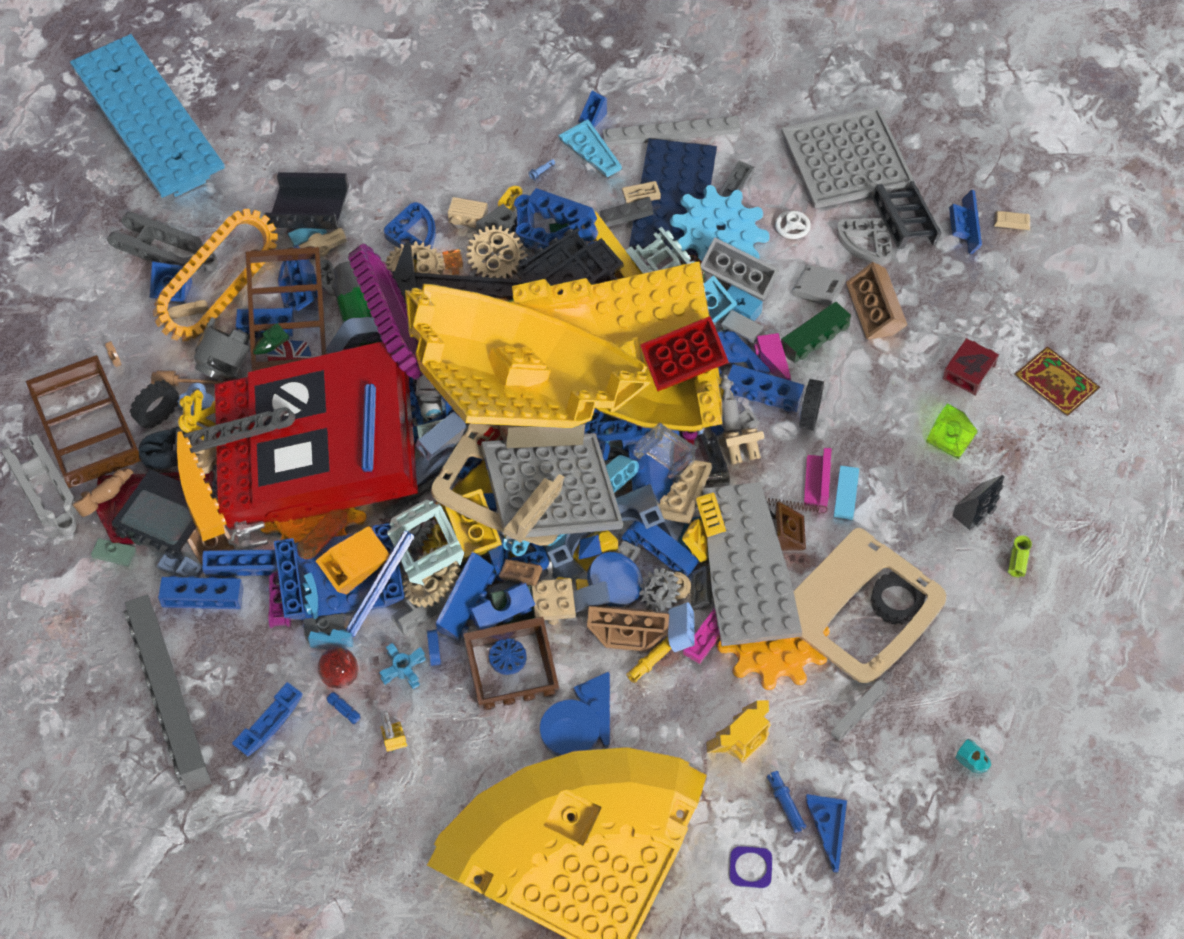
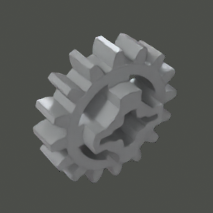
M655 568L654 572H648V578L643 577L645 583L640 584L643 591L639 592V595L644 596L641 601L646 603L645 607L654 611L660 610L664 612L666 607L672 608L671 602L677 603L675 596L680 595L677 589L681 585L676 584L679 578L674 576V572L664 568Z

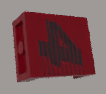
M966 338L945 368L943 380L976 396L980 390L981 382L991 367H996L999 354Z

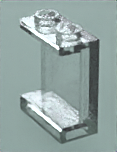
M659 423L637 441L633 455L639 459L645 454L649 455L669 469L667 477L671 479L676 474L679 475L687 465L690 466L694 462L696 447Z

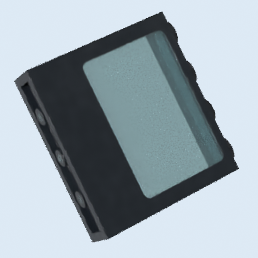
M149 469L112 521L117 536L121 538L126 537L137 545H145L153 552L159 551L170 559H178L180 561L184 559L181 549L196 529L187 507L181 482Z

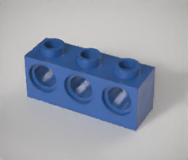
M292 308L253 309L254 325L289 323L295 320ZM237 309L236 330L238 331L239 329L250 335L249 310ZM284 329L289 337H293L294 329ZM255 331V337H263L262 333L265 331Z

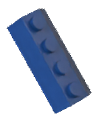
M650 442L628 445L630 459L637 461L639 464L638 472L632 477L633 491L651 484L660 504L662 497L670 492L673 485L669 449Z
M474 552L471 553L436 621L438 632L458 642L464 633H468L469 627L467 625L470 619L473 620L468 607L485 599L487 595L485 590L488 584L492 585L496 577L494 566Z

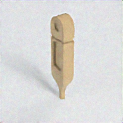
M205 300L173 306L167 311L170 318L177 319L197 313H204L208 310V304Z

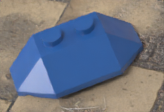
M309 260L283 261L278 275L279 286L317 284L315 269ZM318 292L281 293L284 308L300 311L318 298Z

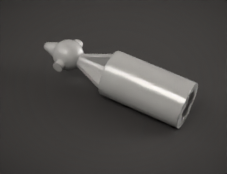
M723 375V380L719 384V388L724 389L722 397L724 432L740 431L738 404L730 391L734 383L726 375Z

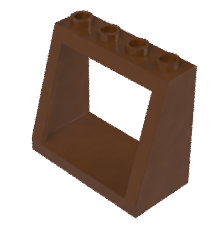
M543 617L463 634L464 648L478 708L490 710L495 708L496 704L503 703L504 706L515 704V700L536 699L535 696L538 695L550 697L559 690ZM536 634L548 685L485 698L473 647L496 643L502 639H515Z

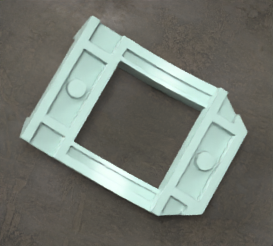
M428 499L393 517L390 522L391 529L387 532L395 547L405 530L409 531L433 516L436 517L448 544L414 562L408 548L401 558L410 582L424 585L422 579L431 576L453 562L457 561L461 565L464 555L463 549L440 503L436 505Z

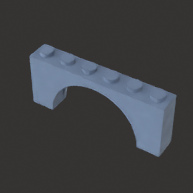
M454 411L418 439L415 445L422 453V456L415 461L417 487H420L443 468L467 427L466 423Z
M651 484L616 498L622 521H638L646 529L665 521ZM593 532L565 534L552 546L546 545L547 553L554 567L556 568L572 561L574 551L580 544V540Z

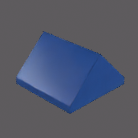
M153 261L149 298L157 299L161 291L184 266ZM191 277L170 301L186 302L193 283Z

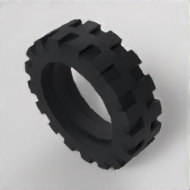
M809 379L802 405L799 428L814 431L821 405L824 381Z
M165 380L161 382L155 381L154 384L147 385V388H143L140 391L141 393L134 398L135 401L132 402V408L130 409L131 417L141 427L146 429L161 424L163 420L169 418V415L175 411L174 408L178 406L177 401L180 399L178 391ZM163 396L158 406L146 413L149 406Z
M890 572L888 575H882L881 579H877L871 595L872 608L876 610L878 617L881 616L883 618V621H890L894 625H897V623L904 625L911 621L925 603L926 595L895 572ZM900 586L912 593L915 602L910 608L896 610L884 603L882 592L889 587Z

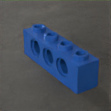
M734 364L728 375V379L734 383L730 388L734 396H740L750 401L761 402L768 406H775L785 411L797 413L804 393V384Z
M275 550L203 551L202 570L206 577L270 576L273 572L278 571Z
M169 576L161 578L158 599L162 608L241 609L244 588L241 579L235 577L225 579L216 577L198 578L190 576L185 578Z

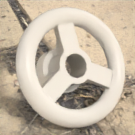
M786 211L777 217L775 227L781 236L788 239H799L809 232L810 221L806 215L799 211ZM786 217V226L781 228L780 223ZM790 230H802V232L797 234L787 233Z

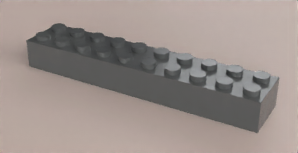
M149 595L125 602L127 610L123 612L129 625V631L140 659L139 662L151 693L150 696L156 709L157 718L161 724L162 733L167 743L168 752L174 764L173 767L180 786L185 785L187 792L210 785L212 783Z

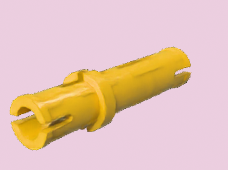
M668 636L650 651L648 655L640 658L636 666L626 673L631 682L636 683L646 672L649 673L652 667L672 649Z

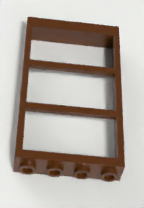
M290 247L280 250L272 248L264 251L251 250L245 252L252 371L304 360L256 362V355L253 354L255 331H266L276 323L254 325L253 295L317 291L319 321L278 324L283 330L320 327L322 355L327 354L319 247ZM315 259L317 284L252 288L251 263Z
M97 355L26 381L68 488L97 479L141 461L137 446ZM100 375L109 398L46 421L38 398ZM109 404L113 405L121 427L58 450L50 431V426ZM125 433L131 449L67 473L61 456Z

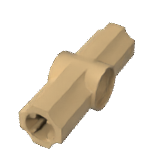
M338 228L323 235L320 233L313 234L307 242L298 246L300 248L308 246L319 247L320 257H323L329 253L331 248L343 244L347 240L342 228Z

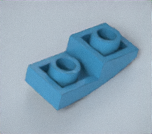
M310 572L304 575V583H302L306 594H309L305 596L306 603L303 606L308 615L311 614L313 619L318 618L319 609L318 594L314 578Z
M332 629L330 636L324 632L316 633L311 631L308 637L310 648L338 650L353 647L354 644L352 634L342 629Z

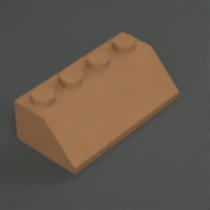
M872 262L846 282L868 340L895 335L908 325L886 268Z

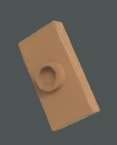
M506 559L499 577L501 580L516 583L524 582L527 585L536 586L543 568L540 565Z

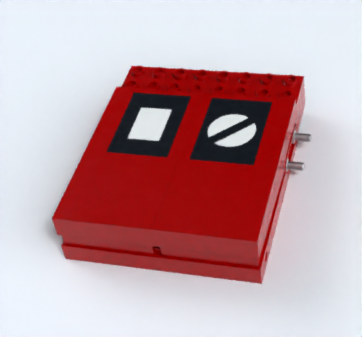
M383 341L248 372V377L215 384L216 425L267 411L273 412V410L282 407L289 408L295 414V421L288 427L276 428L270 432L216 446L218 513L223 514L226 526L230 530L237 529L240 524L251 525L261 521L264 523L271 522L272 524L274 521L279 523L289 522L290 519L292 521L418 493L409 376L399 367V363L393 360L391 357L393 355L387 351L386 344ZM366 384H374L376 387L374 459L371 472H364L361 468L364 387ZM289 413L283 415L282 421L288 418ZM268 418L265 421V426L270 424L272 418ZM255 422L251 423L248 426V430H251L254 427ZM221 432L216 433V439L220 437Z

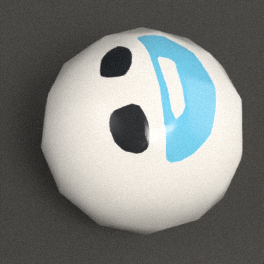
M425 401L420 410L423 419L430 421L442 415V403Z

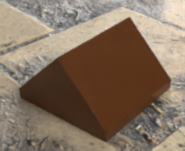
M779 501L776 502L774 527L781 550H806L804 515Z

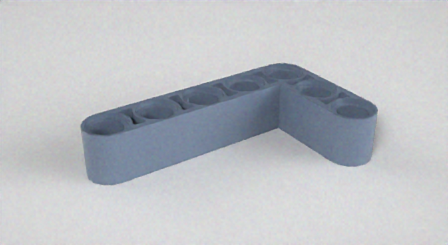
M364 317L346 320L326 348L327 353L356 348L360 343L382 342V335L377 330L378 326L375 325L374 318Z

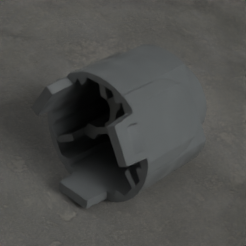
M211 317L195 348L194 359L197 363L195 369L209 377L224 382L226 377L231 379L237 376L250 350V346L247 344L250 335L239 329L238 331L232 329L230 334L213 327L217 319Z

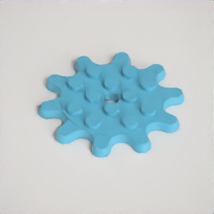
M708 185L703 190V199H696L689 194L682 196L680 202L686 208L687 213L684 215L675 214L670 218V224L673 227L684 231V236L677 240L682 247V251L694 249L698 253V258L703 261L715 237L760 259L759 253L754 249L753 245L757 242L766 243L770 239L769 232L758 228L755 224L757 220L763 217V210L760 207L750 209L744 207L741 204L743 195L740 190H734L730 196L722 197L717 193L713 185ZM717 225H720V226H723V225H724V229H725V230H719V229L716 228V226H717Z

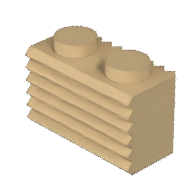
M453 197L448 210V221L454 225H466L471 228H477L476 222L488 214V204Z

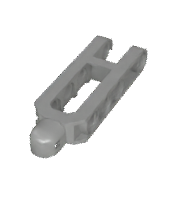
M37 433L27 437L37 457L23 464H20L10 446L1 449L7 464L42 525L56 527L62 535L67 536L74 533L77 527L74 519L76 509L72 505L75 502L74 496ZM46 472L64 502L65 513L55 517L52 511L45 509L32 483L29 482L30 479Z

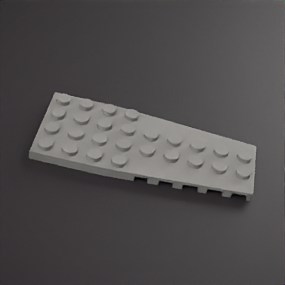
M761 483L704 488L703 495L715 493L726 528L725 532L707 537L711 592L721 646L802 637L791 578ZM720 523L710 525L709 528L719 525Z

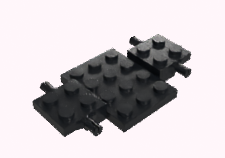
M580 238L576 243L582 249L571 255L563 244L560 243L517 275L521 280L538 281L545 279L546 281L554 282V285L587 278L591 285H595L608 279L609 281L617 280L614 274L624 267V263L602 238L589 245L583 238ZM560 290L558 295H562L563 290Z

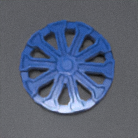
M514 639L499 640L490 649V665L500 674H515L526 664V650L520 642Z

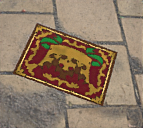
M1048 346L1014 374L1066 416H1069L1101 388Z

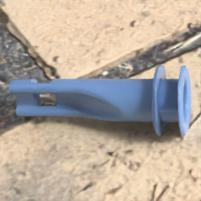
M554 159L535 170L531 169L528 172L529 177L534 181L536 178L539 179L540 174L555 164Z

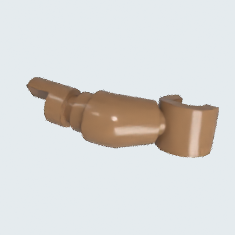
M129 468L116 470L112 475L113 477L105 479L91 493L89 491L82 492L81 496L83 498L75 501L72 504L82 517L90 515L97 509L98 504L115 497L119 493L122 484L134 472Z

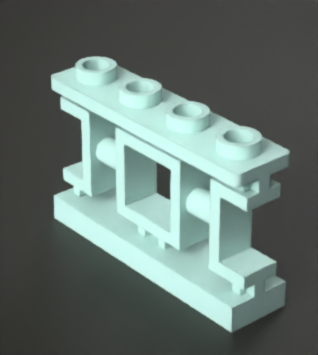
M662 227L659 228V234H653L656 241L646 248L642 249L637 245L636 250L632 247L626 250L643 274L658 271L659 269L656 265L669 256L673 261L660 270L681 266L680 260L684 264L694 263V261H689L691 258L685 250L681 251L682 247L677 240L673 241L674 237L670 231L667 230L665 232ZM664 239L672 248V250H670L668 246H665L663 242ZM640 256H642V257L644 258V260L647 259V262H648L649 266H647V265L643 262V260L640 258Z

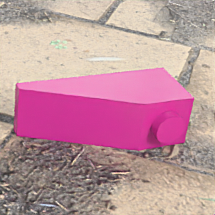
M779 333L757 336V342L754 344V353L770 369V373L773 376L791 381Z

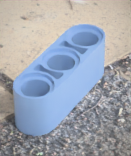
M687 602L669 609L668 639L672 650L678 652L694 646L695 622L694 612L690 603Z

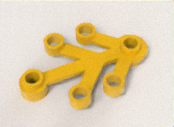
M199 390L191 393L190 397L184 396L180 399L183 415L178 418V424L181 430L186 433L203 429L196 425L197 422L206 427L216 425L215 422L206 418L216 413L215 400L210 407L201 411L203 394ZM194 402V415L192 416L191 406Z

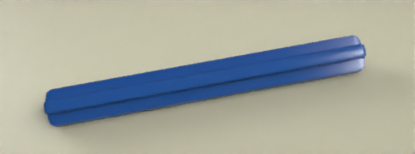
M366 384L364 387L361 468L364 472H371L373 470L376 387L374 384Z

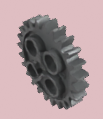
M411 500L408 504L404 501L402 506L397 503L396 509L390 507V513L385 512V518H381L379 521L381 524L390 523L393 517L420 502L414 503ZM433 517L409 530L414 535L408 547L410 554L413 549L416 552L418 551L417 546H424L423 540H429L427 534L432 533L430 528L434 526L431 522L434 520Z

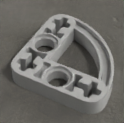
M882 218L842 219L838 222V238L849 253L861 260L877 264H886L892 260L891 236ZM864 225L867 229L861 230L858 226ZM873 236L875 252L860 247L850 237ZM883 238V239H885L887 242H886V243H880V242L878 241V239ZM884 249H885V255H886V256H884V255L882 254V250H884Z

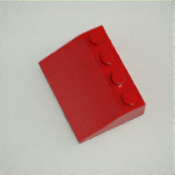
M711 316L640 345L658 392L729 363Z

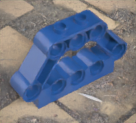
M535 188L530 196L523 194L514 201L518 221L515 232L523 246L529 250H537L541 247L545 249L549 246L548 243L555 238L561 239L564 237L563 234L571 228L573 230L579 228L578 234L585 242L592 241L598 236V230L595 225L597 217L592 207ZM538 213L544 219L552 218L558 224L566 223L569 226L555 233H546L545 229L541 227L535 228L534 214Z

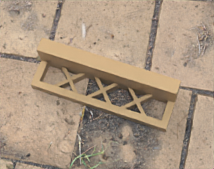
M559 474L553 482L544 478L504 528V534L521 543L560 494L564 476Z

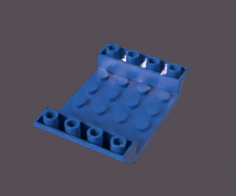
M390 523L374 525V533L391 554L394 545L387 533L391 529ZM354 534L295 543L294 538L274 541L284 618L298 620L313 618L311 614L308 615L303 606L306 603L305 596L309 594H306L302 583H304V575L310 572L317 588L318 617L355 613L383 565L346 595L337 592L316 560L330 548ZM399 563L371 610L386 608L405 599Z

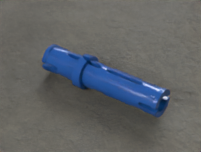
M779 771L771 772L772 776L768 774L766 778L774 790V797L779 800L795 833L802 831L801 827L805 829L807 826L789 794V787L785 786Z

